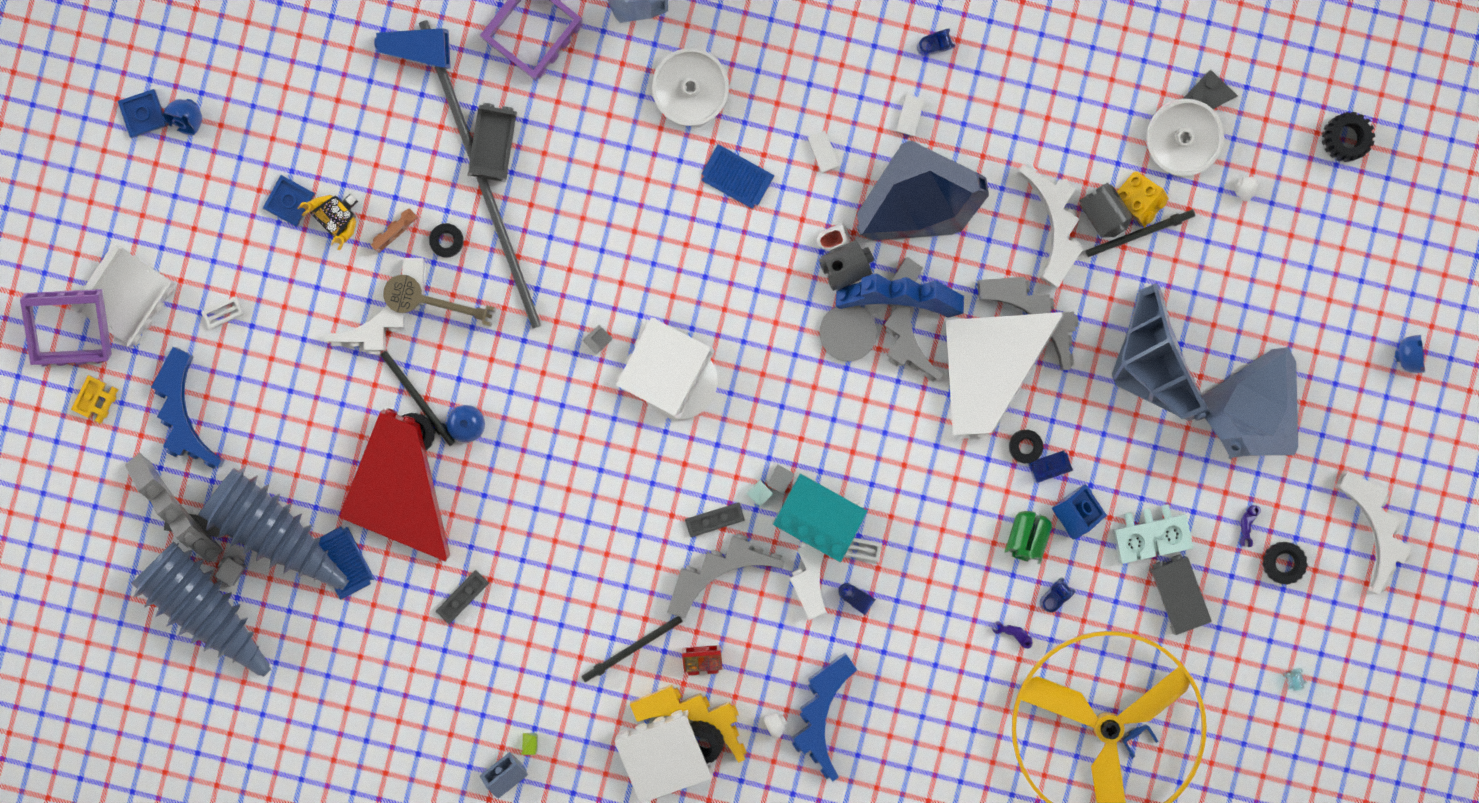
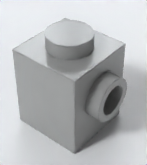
M236 555L223 558L217 566L220 569L215 574V577L232 587L236 584L247 566L243 564L244 560Z

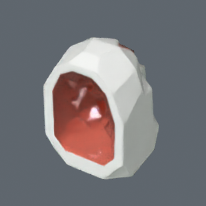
M844 223L824 230L817 238L818 245L827 250H832L850 242V236Z

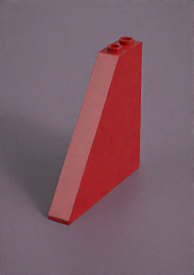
M383 409L379 413L339 518L446 562L450 556V551L420 424L416 423L412 417L397 415L398 412L393 409Z

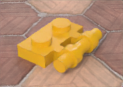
M87 375L71 410L87 418H90L94 412L98 414L95 421L102 424L104 418H107L109 414L108 410L112 402H115L117 398L116 394L119 389L111 386L109 392H106L104 389L107 383ZM100 397H103L105 401L102 407L99 408L96 405Z

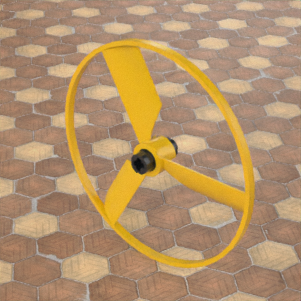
M1099 631L1071 638L1050 650L1035 664L1018 692L1013 709L1011 731L1014 752L1019 767L1033 790L1046 803H1053L1035 786L1024 768L1017 745L1016 724L1018 709L1022 700L1093 727L1095 735L1105 743L1091 765L1096 802L1126 803L1117 742L1124 735V724L1151 721L1188 690L1189 684H1191L1201 714V740L1195 763L1189 775L1178 790L1163 802L1172 803L1182 794L1195 776L1204 753L1207 724L1204 704L1199 689L1187 669L1175 656L1160 645L1144 637L1120 631ZM1107 635L1123 636L1143 641L1165 653L1178 665L1175 670L1118 716L1110 712H1104L1096 716L1082 693L1038 676L1033 677L1040 666L1062 648L1083 639Z

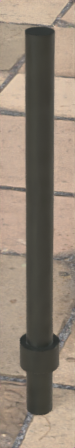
M1192 209L1182 214L1176 213L1171 215L1169 219L1085 250L1086 255L1091 257L1166 227L1180 225L1182 221L1195 217V212Z
M384 351L380 356L434 425V430L437 434L441 435L449 446H452L455 440L447 431L446 425L439 421L389 353Z
M679 616L675 617L602 664H596L593 666L594 669L581 676L586 683L597 675L601 676L606 672V669L679 625L683 620Z

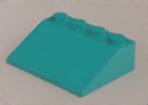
M800 473L772 524L841 563L867 510Z

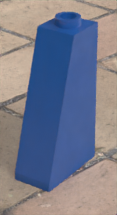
M438 28L376 33L374 45L379 53L451 69L449 30Z

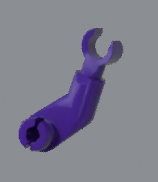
M1257 505L1250 506L1241 518V533H1243V537L1240 539L1241 546H1245V539L1248 540V548L1253 546V540L1250 538L1251 524L1261 513V508Z
M1000 621L995 622L996 625L1001 626L999 630L992 628L995 634L1004 632L1007 635L1014 636L1022 647L1026 649L1032 647V638L1021 627L1003 626Z

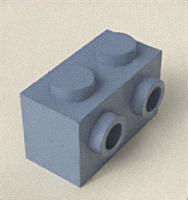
M509 752L482 773L480 778L486 788L499 799L528 776V773L522 763Z

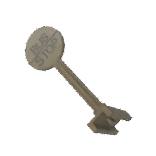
M408 275L392 277L386 283L383 291V297L387 306L398 313L413 311L419 303H425L475 316V319L482 320L483 325L491 327L492 323L487 321L488 318L492 319L489 311H496L495 307L486 305L485 309L479 307L475 309L422 295L420 284Z

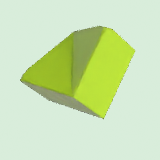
M523 733L522 755H535L537 753V733Z

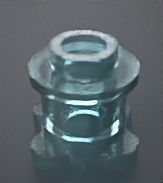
M1298 667L1282 673L1283 677L1288 680V689L1298 691L1304 688V684L1307 682L1302 677V668Z

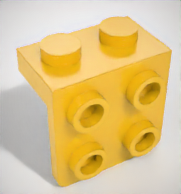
M1137 171L1133 172L1117 191L1130 213L1144 228L1154 220L1155 215L1166 206L1169 200L1163 188Z

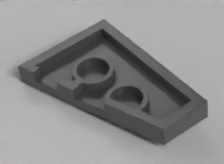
M1209 70L1183 99H1195L1215 109L1236 98L1238 95L1212 70Z

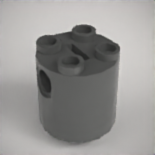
M1107 182L1095 190L1097 194L1093 195V193H1090L1079 201L1081 202V208L1100 237H1116L1128 229L1133 216L1113 185Z
M857 240L819 259L823 273H828L829 275L827 276L828 282L833 291L843 289L861 280L862 277L872 274L869 263L874 261L873 255L868 247L862 249ZM836 268L842 269L840 271H835Z

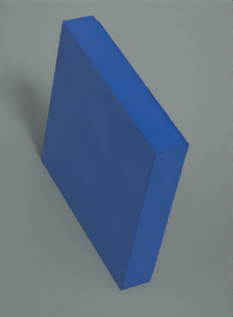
M155 89L118 101L130 138L168 126L162 118L163 110Z
M280 175L263 209L298 227L303 218L302 214L306 210L304 208H297L302 202L311 201L315 193Z

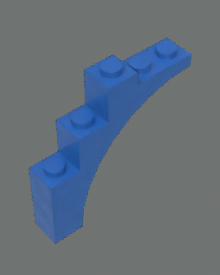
M876 273L862 277L859 283L849 285L838 291L836 290V307L839 309L870 304H893L926 309L948 318L964 314V296L937 280L920 285L908 277L890 281Z
M172 347L151 386L152 389L156 390V395L162 398L167 396L157 418L161 419L160 423L169 428L174 426L163 447L168 449L166 452L174 457L178 455L184 456L186 451H188V456L194 459L201 458L205 460L204 464L213 469L215 467H222L225 460L212 452L202 442L194 430L187 413L185 383L188 369L194 356L177 347Z
M846 653L808 678L810 684L807 686L813 694L817 693L818 695L800 707L802 711L800 716L805 723L810 722V724L792 736L794 740L792 744L797 752L802 751L805 755L811 750L810 757L815 764L820 763L823 767L820 771L826 779L830 778L832 782L839 778L827 752L825 726L829 707L836 692L846 679L857 671V668Z

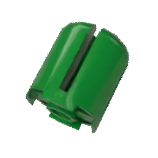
M1019 512L1015 516L1004 553L1010 551L1014 558L1026 562L1034 559L1038 560L1037 564H1041L1052 529L1051 521L1044 515L1039 514V516H1036V512Z

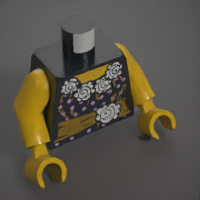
M349 194L343 201L336 195L317 197L309 202H302L297 208H304L306 210L302 216H306L310 212L333 236L331 246L334 243H339L340 245L337 250H341L343 244L354 234L356 215L351 208L358 200L352 194Z

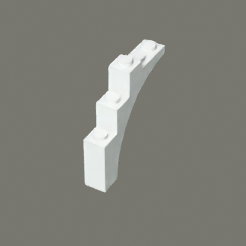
M1023 164L1017 173L1027 180L1039 194L1046 207L1051 225V251L1040 279L1054 288H1058L1083 250L1080 247L1081 243L1073 238L1067 239L1079 221V218L1076 217L1077 213L1069 208L1067 210L1064 209L1076 189L1072 187L1073 183L1067 179H1059L1053 184V180L1046 175L1041 176L1036 173L1037 169L1029 164L1025 166Z
M404 258L402 275L414 278L420 284L422 295H425V259ZM419 303L415 309H420V305H425V303ZM386 305L369 322L355 329L341 333L325 334V342H331V346H342V342H350V346H361V343H364V350H369V354H381V351H386V328H389V331L399 332L400 328H405V313H398Z
M1343 470L1335 488L1346 494L1358 505L1370 525L1375 542L1376 562L1368 590L1380 595L1387 587L1388 582L1386 581L1389 575H1392L1396 569V562L1401 564L1407 562L1412 555V547L1392 537L1393 534L1398 532L1401 519L1381 509L1389 499L1387 496L1389 491L1350 471Z
M853 501V503L863 508L860 502L856 503V501ZM801 542L797 550L806 569L799 568L791 572L792 576L789 578L808 619L811 620L826 613L820 589V568L824 553Z

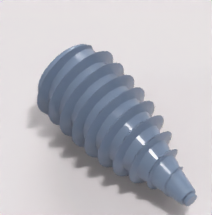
M246 467L239 471L233 468L198 514L208 521L206 531L214 526L220 529L218 539L228 535L232 537L230 547L237 543L243 544V555L250 550L257 552L256 562L264 557L270 559L269 569L276 564L284 566L283 574L291 569L299 572L298 578L306 575L314 578V581L319 580L328 584V586L343 590L349 580L346 579L347 576L327 555L328 550L324 551L320 547L319 541L321 537L313 539L310 535L312 524L303 528L300 524L302 513L293 517L289 513L291 503L282 507L278 503L280 494L271 497L267 493L269 484L262 488L257 486L258 475L248 479L244 476Z
M173 541L131 583L137 588L133 598L143 594L147 598L144 608L152 604L158 607L155 617L162 614L170 617L167 626L174 623L180 625L181 628L178 636L186 632L192 634L193 637L190 644L200 640L205 643L204 651L213 648L219 651L218 658L225 655L233 659L232 663L236 661L258 676L264 677L271 670L270 664L259 650V646L255 644L252 638L254 632H248L245 627L248 617L240 619L237 614L241 604L231 607L228 601L232 592L222 595L219 590L223 581L213 584L210 580L213 570L204 573L200 569L203 559L193 562L190 559L193 549L183 552L178 546L179 543L176 544Z

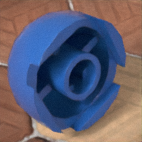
M191 99L172 101L162 114L163 120L170 127L174 124L180 127L177 131L187 135H195L202 123L200 109Z
M1421 335L1403 339L1399 344V350L1395 351L1396 362H1400L1401 367L1407 372H1425Z
M461 405L450 412L446 425L452 438L458 442L469 443L481 437L485 429V419L481 411L476 407Z

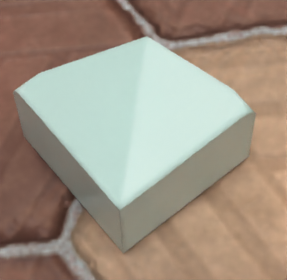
M759 480L746 494L760 507L773 495V492Z

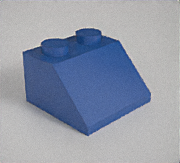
M1086 484L1063 498L1052 508L1073 540L1088 533L1107 516Z

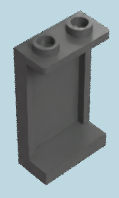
M483 103V105L478 107L467 176L506 182L517 111H513L514 109L511 107L503 106L501 109L495 108L493 104Z
M1179 554L1171 557V561L1167 563L1160 561L1153 564V568L1149 569L1155 580L1170 620V628L1173 634L1178 635L1212 622L1188 557H1182Z

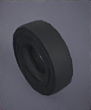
M442 223L436 226L429 236V245L432 251L444 258L457 255L464 244L461 230L450 223ZM444 233H449L454 238L453 245L449 248H444L439 243V238Z
M1029 429L1016 432L1009 442L1011 456L1017 462L1023 464L1038 460L1044 449L1041 437L1035 431ZM1024 439H1029L1033 443V450L1029 454H1023L1019 450V444Z

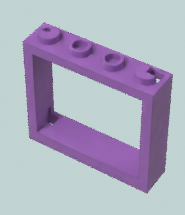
M507 0L480 34V37L536 81L537 78L541 79L546 74L547 69L545 68L549 63L553 64L559 57L557 53L560 49H565L571 42L569 38L572 34H577L580 31L579 29L583 26L581 24L583 20L560 0H549L572 18L573 21L535 69L532 70L492 38L521 1Z
M102 289L23 294L20 304L30 365H41L44 367L49 364H56L58 366L68 363L82 365L87 362L100 364V362L109 360L112 352ZM95 303L102 349L40 352L33 306Z

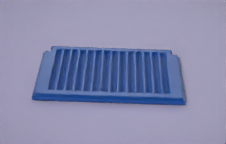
M719 144L701 173L704 176L702 178L703 182L752 209L754 204L759 205L775 176Z
M339 527L321 536L319 541L320 547L324 551L328 550L327 555L347 576L346 579L349 580L343 590L334 588L340 600L371 584L370 580L375 578L348 527L344 529Z

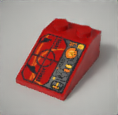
M721 645L682 648L684 673L688 672V675H699V671H707V674L719 673V670H722Z

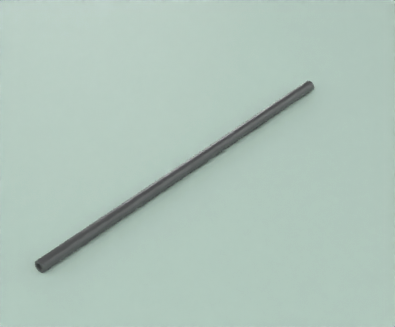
M428 20L419 23L421 30L431 29ZM435 66L470 160L473 142L446 68ZM476 177L532 329L540 327L542 325L487 179Z

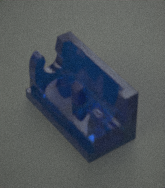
M1064 450L1028 463L1034 483L1073 471L1068 455Z

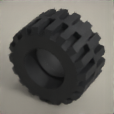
M1345 112L1331 119L1328 122L1329 124L1324 127L1325 132L1322 133V137H1324L1322 144L1327 147L1325 151L1331 153L1330 157H1336L1337 161L1344 160V162L1354 161L1365 156L1371 150L1370 146H1373L1375 142L1372 140L1375 137V133H1372L1374 127L1368 124L1370 120L1368 118L1364 119L1362 114L1357 115V112ZM1344 126L1352 128L1357 134V143L1353 148L1344 146L1340 141V130Z

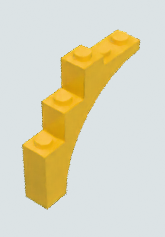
M673 684L630 702V707L637 722L652 717L671 716L673 712L682 710V712L688 710L689 720L708 722L721 731L720 733L724 737L723 740H725V743L733 752L738 763L745 760L744 755L747 754L744 744H739L737 737L740 735L736 726L731 725L737 722L736 716L739 713L735 704L731 706L730 701L708 710L710 703L707 696L703 697L699 693L679 701L682 698L678 687L674 688Z

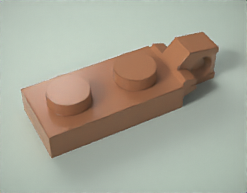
M410 208L401 213L400 220L393 221L387 227L388 230L374 237L371 246L380 253L406 231L407 227L418 217Z

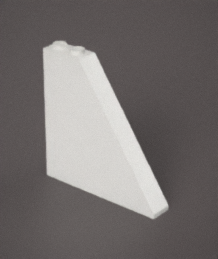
M1062 312L946 320L953 435H958V439L970 438L969 434H977V438L989 437V433H994L1062 320Z

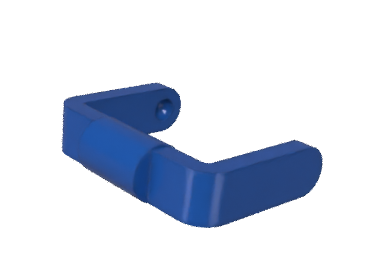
M1146 724L1136 727L1128 733L1129 735L1122 739L1132 758L1135 755L1127 741L1134 739L1147 729L1156 743L1159 742L1151 728Z

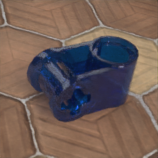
M950 28L923 37L917 44L918 53L922 56H928L955 48V44L952 43L949 34ZM922 42L930 43L931 50H924Z
M1063 577L1059 578L1041 597L1039 602L1041 609L1051 613L1057 611L1063 603L1073 596L1076 590L1071 589L1064 582ZM1049 598L1054 602L1053 607L1050 609L1045 606V602Z
M844 583L838 589L839 596L864 615L867 614L876 600L850 583ZM851 587L850 591L852 592V594L850 596H845L846 593L844 592V589H849Z

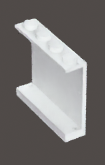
M113 244L83 290L102 289L108 332L127 343L128 347H133L142 340L143 336L141 334L143 331L149 329L152 325V318L155 313L158 314L164 306L163 301L166 297L169 298L171 296L175 283L120 246ZM95 303L73 304L70 308L98 324Z
M651 317L643 327L644 332L642 336L636 340L633 353L627 357L624 370L618 374L616 385L667 413L680 418L715 350Z
M682 710L675 711L669 717H658L650 724L642 723L636 726V729L630 731L626 729L616 735L615 745L640 803L712 778L713 770L711 765L707 766L688 720V710L683 712Z

